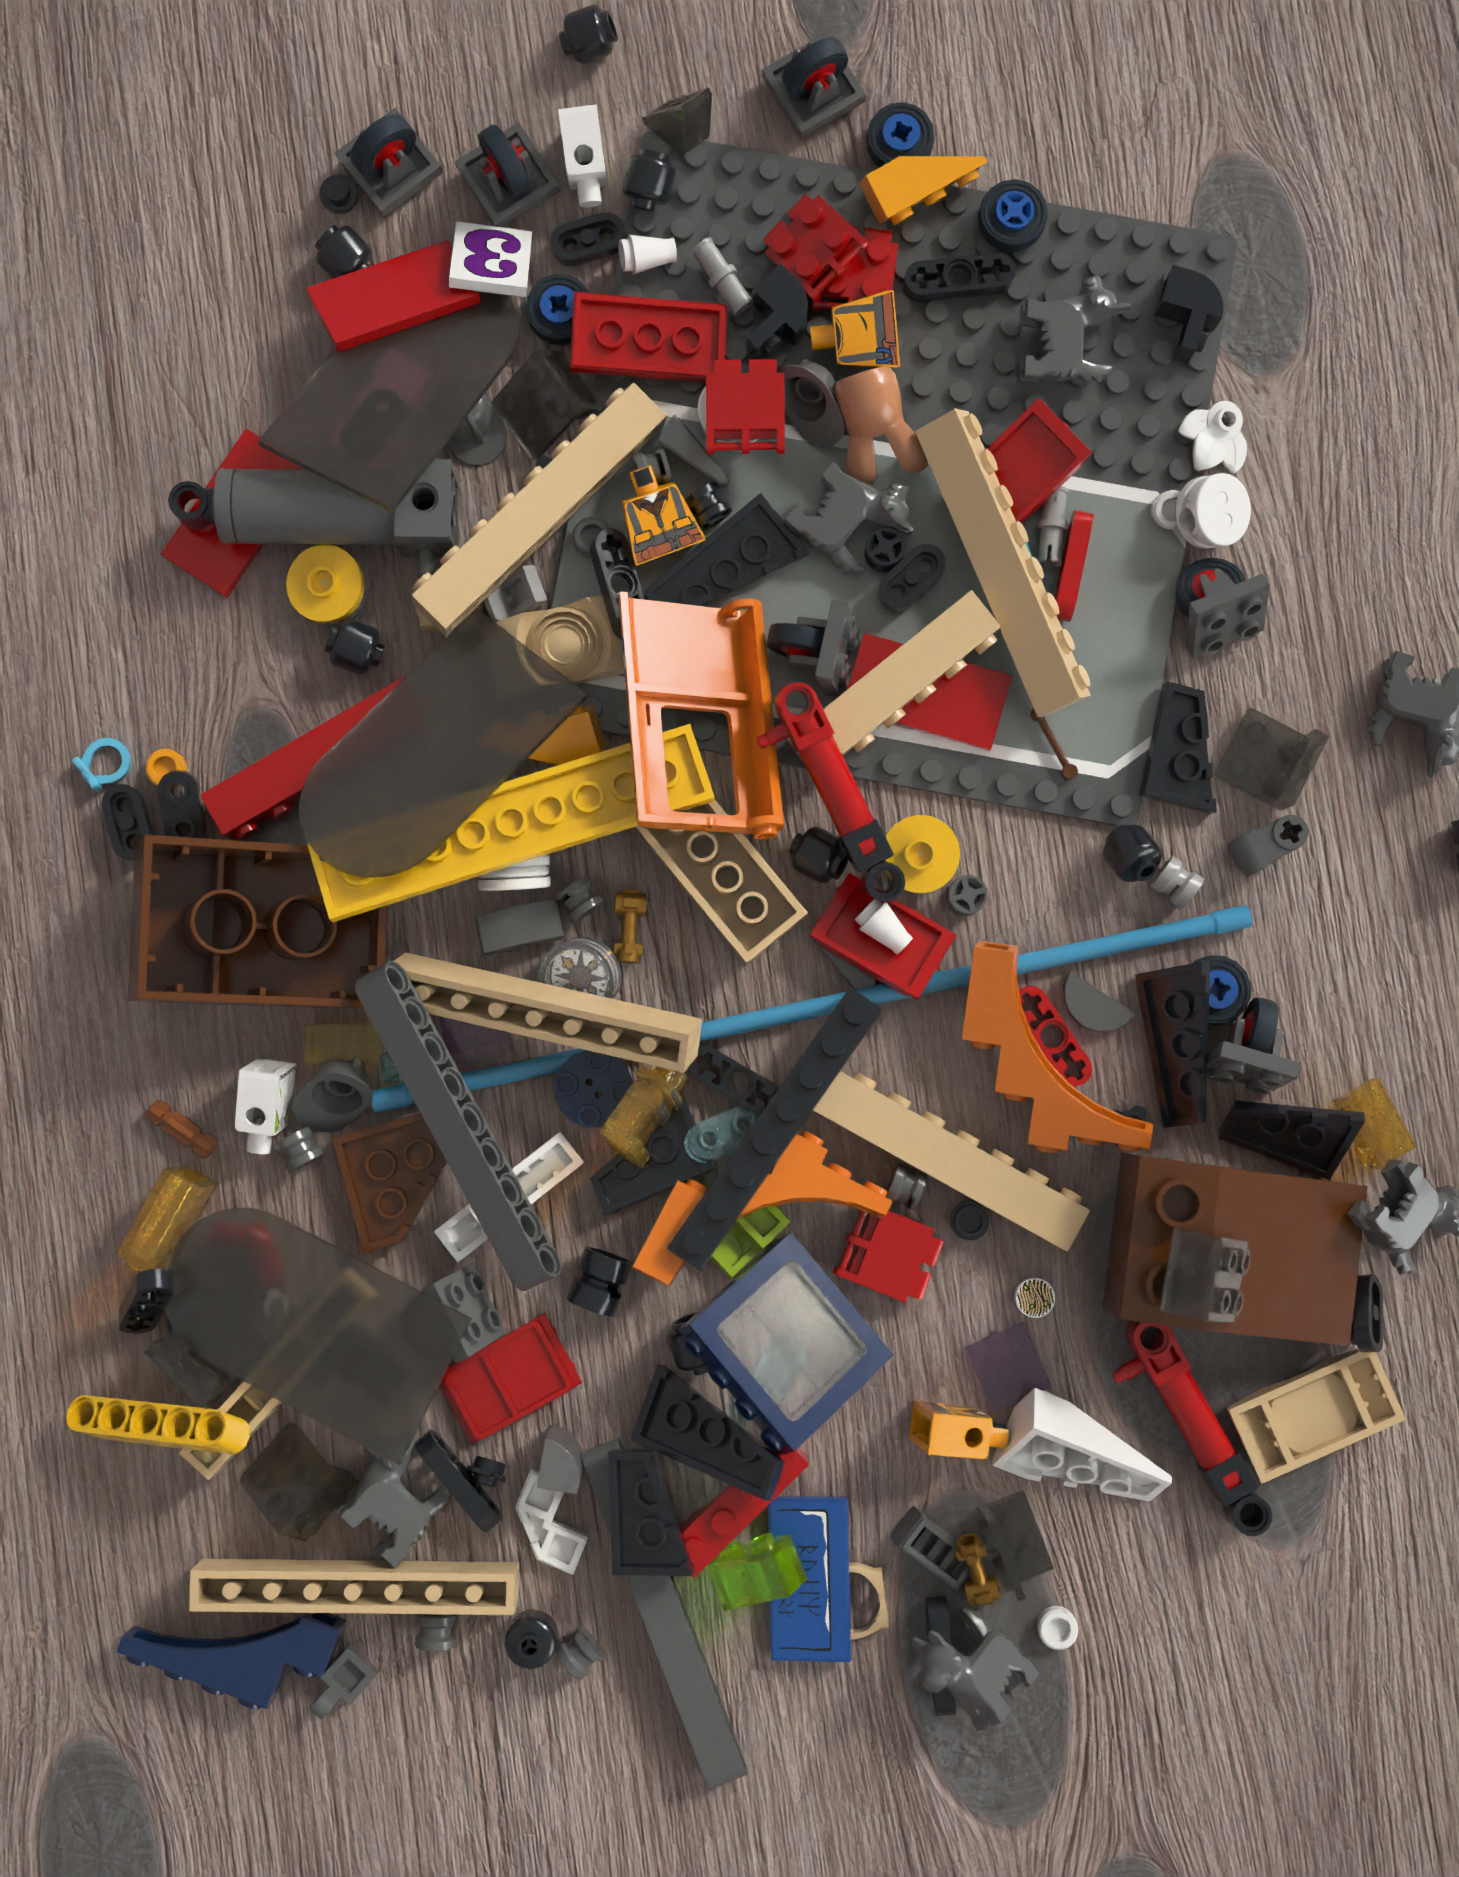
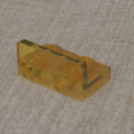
M1372 1078L1334 1099L1338 1110L1364 1112L1365 1123L1355 1138L1357 1144L1354 1146L1357 1156L1365 1166L1369 1165L1371 1169L1383 1170L1390 1159L1394 1160L1417 1147L1379 1078Z

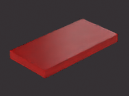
M449 240L307 287V297L337 352L479 304L480 293L478 291L449 287L453 251Z
M574 292L570 372L706 383V374H714V360H725L727 304Z
M247 428L219 467L229 469L310 470ZM217 471L206 488H214ZM197 499L189 513L199 508L200 499ZM181 523L160 555L222 596L228 598L264 544L221 543L215 524H211L204 529L193 530Z
M864 633L847 689L903 644ZM965 662L967 666L951 679H948L944 674L935 681L933 685L937 690L920 704L913 699L902 709L906 715L895 724L990 751L1013 675Z

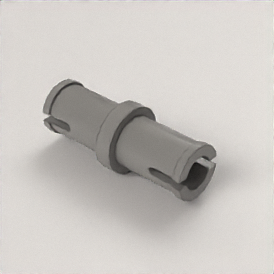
M711 237L699 242L692 249L691 254L697 259L710 278L708 284L712 290L719 291L735 317L743 314L753 306L755 301L737 278V269L733 264L728 265Z
M1063 486L1057 490L1056 501H1054L1053 494L1043 503L1042 519L1037 522V531L1040 533L1037 560L1041 567H1048L1049 552H1051V568L1062 565L1063 535L1068 532V522L1065 521V513L1069 492Z

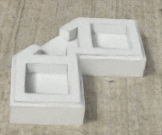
M531 1467L515 1506L516 1511L524 1525L536 1560L573 1575L589 1534L553 1520L564 1492L537 1488L539 1470Z

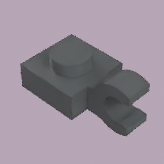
M349 1644L320 1678L328 1687L317 1697L310 1709L322 1719L340 1698L350 1706L376 1677L379 1670L356 1648Z

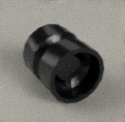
M585 1246L578 1265L582 1274L580 1277L573 1279L566 1300L583 1309L614 1317L622 1296L618 1287L626 1284L633 1262L616 1254Z

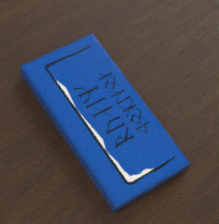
M777 1496L768 1505L771 1660L851 1662L848 1497Z

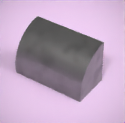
M552 1424L545 1438L537 1488L577 1494L584 1473L581 1452L583 1451L577 1439L560 1426Z

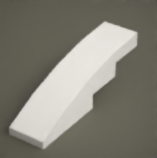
M559 1132L512 1170L532 1205L584 1162L562 1133ZM470 1204L466 1205L461 1211L434 1231L435 1235L457 1263L488 1239Z

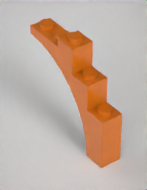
M979 940L974 946L962 1040L971 1041L973 1047L981 1049H993L995 1045L1001 1046L995 1092L1004 1093V1098L1013 1101H1026L1027 1097L1034 1098L1028 1144L1036 1145V1149L1042 1152L1059 1153L1060 1150L1067 1151L1071 1136L1078 1137L1079 1142L1089 1145H1100L1102 1141L1116 1143L1118 1148L1130 1152H1139L1142 1148L1150 1149L1153 1123L1123 1116L1095 1103L1069 1084L1046 1058L1031 1033L1022 1009L1017 980L1018 946Z
M802 1131L801 1135L796 1134L776 1163L772 1173H769L738 1219L764 1208L792 1202L832 1203L853 1207L883 1219L893 1201L885 1197L887 1191L880 1186L868 1181L863 1186L851 1180L852 1173L834 1163H831L829 1168L822 1165L828 1152L826 1148L822 1147L824 1141L809 1132ZM688 1179L686 1184L677 1180L633 1265L635 1270L667 1287L671 1286L686 1262L669 1251L667 1247L709 1188L692 1179Z

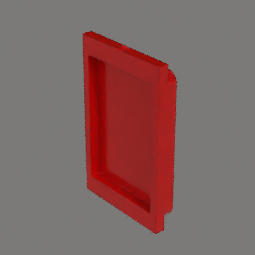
M1040 398L987 448L996 460L998 470L995 471L1000 486L1004 485L1012 497L1013 506L1010 509L1013 516L1021 524L1083 466L1084 461L1093 454L1068 428L1067 423H1063Z
M849 872L841 886L837 888L836 894L822 916L818 918L817 924L809 937L817 941L822 948L902 995L911 996L918 1001L934 972L939 969V964L954 941L956 934L896 899L889 901L887 904L907 933L913 937L908 945L896 955L890 948L859 930L861 926L855 921V918L874 898L864 891L861 879Z
M546 1313L500 1337L470 1357L454 1363L434 1375L471 1445L544 1406L583 1382Z

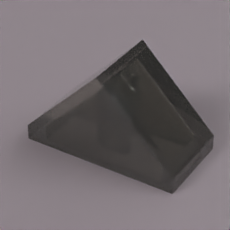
M708 87L669 99L642 117L645 126L683 156L709 138L712 93Z

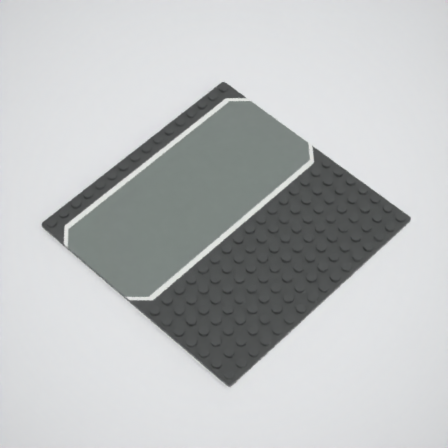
M652 131L644 133L640 149L653 150L668 155L669 163L675 167L676 174L669 202L665 205H655L654 212L631 206L633 199H630L625 225L626 239H628V235L663 239L674 238L677 249V261L633 275L631 271L623 272L619 257L612 295L727 304L718 290H712L708 284L710 278L697 259L691 254L692 249L699 242L711 237L728 265L733 264L737 269V278L750 297L753 298V288L777 267L764 253L769 247L765 244L763 238L780 220L788 226L793 222L787 213L804 194H807L812 200L817 195H820L852 226H858V232L863 237L865 236L866 228L892 231L891 243L898 244L892 290H894L900 367L890 368L896 374L899 383L904 421L914 432L953 409L969 411V414H974L981 425L982 435L979 437L986 450L1018 417L1040 398L1063 423H1067L1068 428L1093 453L1084 461L1083 466L1062 485L1069 490L1065 521L1068 522V526L1073 510L1093 513L1094 519L1072 619L1070 622L1059 620L1062 630L1066 629L1074 641L1075 650L1072 653L1077 664L1082 665L1089 676L1090 686L1087 688L1091 696L1058 712L1045 716V720L1069 764L1077 767V776L1071 780H1067L1062 776L1061 771L1063 767L1038 722L1031 719L1030 712L1034 707L999 629L994 634L998 640L981 655L974 650L963 659L971 664L1013 675L991 750L987 751L897 724L887 728L883 723L872 732L876 739L859 753L852 748L843 755L853 777L1108 825H1137L1142 796L1139 795L1159 703L1176 604L1177 581L1181 575L1186 539L1181 534L1179 528L1172 530L1163 529L1154 522L1151 516V506L1159 494L1169 490L1181 491L1189 481L1198 476V471L1194 469L1193 464L1194 440L1182 436L1178 433V429L1185 416L1190 412L1201 409L1208 410L1210 406L1237 249V239L1225 234L1046 202L1048 218L1044 232L1036 243L1023 251L1007 252L999 250L988 243L980 231L978 214L982 199L988 193L986 191L950 185L944 189L947 196L926 207L924 201L911 207L914 214L904 221L893 225L890 219L879 225L859 185V182L873 171ZM1010 219L1009 222H1018V219ZM1003 253L1014 261L1016 273L1008 290L999 294L917 302L910 299L903 288L905 273L908 267L917 261ZM1172 265L1194 270L1207 276L1217 286L1223 299L1224 309L1221 321L1213 332L1208 333L1202 352H1195L1188 364L1173 360L1183 324L1154 315L1164 280ZM998 266L992 267L990 274L995 275L997 281H1001L1004 273L999 271ZM976 267L978 272L976 283L980 284L982 275H979L980 267ZM954 269L948 274L949 280L956 286H964L970 281L969 274L963 269ZM938 271V275H937V279H936V280H939V284H938V287H939V288H942V285H941V277H942V273H943L942 271ZM918 274L914 282L919 284L920 289H924L928 281L924 280L923 274ZM1099 275L1104 288L1114 293L1118 303L1131 304L1130 308L1124 310V314L1112 317L1102 324L1084 328L1083 360L1092 364L1112 366V372L1105 377L1102 376L1100 383L1092 379L1090 383H1086L1077 378L1056 384L1043 380L1035 383L1017 382L1018 362L1024 361L1026 355H1032L1036 360L1041 358L1037 355L1040 347H1035L1037 338L1034 336L1037 330L1020 325V307L1027 299H1037L1038 302H1046L1067 296H1075L1079 294L1084 279ZM808 296L806 327L799 343L794 346L784 336L783 344L773 355L768 356L765 354L761 358L777 359V370L790 364L798 365L804 359H808L813 363L824 366L834 377L835 383L854 374L878 368L876 366L836 364L835 348L812 351L810 327L832 324V314L830 309L820 308V312L812 311L813 300ZM826 297L821 299L823 301L848 303V300ZM727 305L725 360H741V373H749V359L753 358L746 351L747 337L766 317L754 305L743 314L735 317ZM603 374L596 375L589 416L594 413L598 417L607 408L605 403L608 398L619 388L625 391L633 382L667 415L663 429L639 452L649 454L653 452L655 447L662 446L658 438L673 415H676L685 423L706 449V435L701 428L697 408L699 397L706 383ZM785 412V454H777V450H750V454H742V450L715 451V455L711 456L728 475L730 480L727 487L718 485L720 497L724 502L730 504L732 512L717 525L701 530L705 539L760 493L783 521H785L796 505L803 509L804 516H816L821 500L825 499V494L830 492L821 481V475L832 462H835L840 467V470L846 474L849 434L846 427L842 438L835 445L823 448L806 441L795 429ZM885 434L873 439L878 474L872 486L883 490L891 483L897 482L909 487L906 504L910 512L906 522L914 530L911 535L898 531L905 543L902 559L915 547L922 544H930L942 551L946 561L941 578L910 608L902 612L890 611L880 603L878 588L882 578L887 573H878L872 570L866 564L864 550L870 534L881 527L866 521L860 524L845 543L849 553L865 567L864 572H853L851 570L848 574H845L841 565L838 568L835 566L830 555L817 551L810 546L804 536L795 534L810 554L703 605L704 607L722 608L727 603L737 599L748 598L761 601L767 646V637L772 624H797L798 617L827 620L832 599L848 602L852 615L856 616L855 626L860 627L857 648L850 649L847 663L852 664V671L864 633L905 644L970 590L976 594L995 618L929 463L922 472L909 473L903 470ZM758 439L756 442H777V439L766 441ZM663 447L673 483L678 487L684 500L695 490L714 482ZM658 457L657 462L659 465L661 476H663L665 474L662 468L660 457ZM633 458L569 518L551 609L565 606L586 597L602 595L592 559L582 556L576 550L573 542V531L581 520L588 517H596L603 520L609 528L623 533L627 538L621 500L636 495L629 475L630 472L636 470ZM1057 491L1054 493V501L1057 498ZM1043 504L1022 523L1028 535V545L1032 557L1036 559L1038 558L1040 541L1037 522L1042 519ZM691 511L692 515L696 520L697 517L695 516L694 512ZM1067 533L1063 535L1062 554ZM699 543L640 565H635L642 591ZM613 546L608 551H610L612 556L617 549ZM1049 552L1048 567H1042L1044 578L1041 581L1046 592L1051 593L1054 597L1060 566L1051 568V552ZM882 554L877 555V556H882V557H886V558H887L886 555H882ZM920 562L918 564L921 572L927 573L932 570L928 562ZM612 563L607 569L613 568L614 564ZM613 576L611 578V587L616 593L629 592L628 582L623 577ZM900 588L890 590L891 596L896 599L904 596V592ZM767 647L774 727L782 723L775 710V696L779 689L787 684L800 682L810 686L816 693L823 709L838 698L823 693L815 677V672L790 667L788 657L775 653ZM625 673L556 690H548L534 696L532 714L545 712L546 717L560 714L559 708L571 703L581 702L583 707L594 704L602 732L630 737ZM842 686L840 695L844 693L848 687ZM792 691L786 698V708L793 714H800L806 706L805 697L800 692ZM661 708L662 732L690 724L699 750L731 755L728 721L724 714ZM787 739L776 744L778 764L807 769L788 745Z

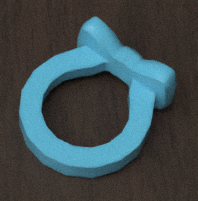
M100 738L92 742L86 749L82 759L74 757L72 760L73 764L81 772L82 777L87 780L95 792L102 791V785L115 784L123 780L129 773L132 765L128 748L120 741L112 738ZM111 746L116 748L122 756V764L118 771L111 775L94 776L89 768L94 754L103 747Z

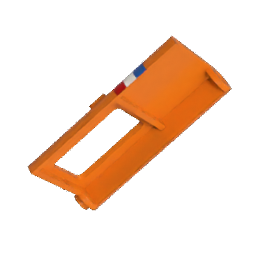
M620 592L618 597L638 826L657 829L753 834L754 838L759 840L776 837L777 832L784 828L777 747L775 744L761 749L756 741L757 737L774 727L762 602L756 599L744 598L731 601L722 608L635 599L628 597L627 592ZM661 708L716 712L726 716L736 805L735 815L676 812L669 807Z

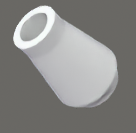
M628 235V239L619 240L621 268L623 272L631 271L634 275L667 263L676 262L677 249L674 238L663 239Z
M874 898L855 918V921L861 926L859 928L860 931L890 948L896 955L913 939L887 902L882 903Z

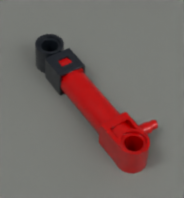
M795 682L783 686L777 692L774 701L776 713L782 723L757 737L756 741L759 747L763 749L787 738L790 739L795 751L799 752L839 833L837 837L853 869L857 872H862L861 884L864 891L878 901L889 902L895 900L902 894L905 888L904 873L898 866L886 861L894 853L878 820L873 818L833 736L835 732L816 693L805 683ZM792 691L800 692L805 697L806 706L800 714H793L786 708V698ZM888 870L892 876V884L885 891H877L873 883L874 877L878 872Z
M1129 1321L1125 1336L1136 1358L1121 1365L1118 1370L1112 1372L1113 1379L1116 1383H1121L1145 1372L1148 1380L1157 1388L1198 1461L1197 1467L1212 1494L1223 1505V1511L1227 1520L1247 1536L1263 1534L1272 1523L1271 1508L1263 1498L1254 1492L1259 1488L1241 1454L1231 1445L1189 1370L1192 1367L1171 1329L1166 1325ZM1150 1326L1155 1327L1157 1330L1155 1342L1152 1345L1143 1346L1140 1340L1142 1331ZM1254 1503V1515L1248 1520H1241L1240 1511L1242 1507L1246 1504Z

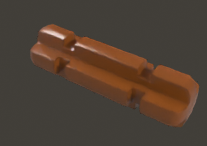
M156 1100L151 1104L145 1115L147 1120L156 1126H159V1124L163 1125L162 1130L187 1148L190 1145L193 1146L192 1151L201 1158L206 1159L214 1152L218 1145V1140L208 1132L202 1134L200 1132L202 1130L201 1127L178 1111L172 1113L170 1111L172 1107L162 1100Z

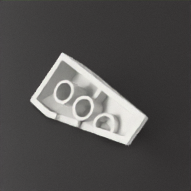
M1034 1388L1014 1406L1007 1423L1009 1431L1007 1446L1005 1448H997L993 1457L992 1466L1025 1479L1041 1481L1042 1475L1064 1479V1486L1077 1488L1078 1483L1099 1485L1103 1493L1144 1501H1151L1172 1484V1476L1071 1402L1037 1388Z

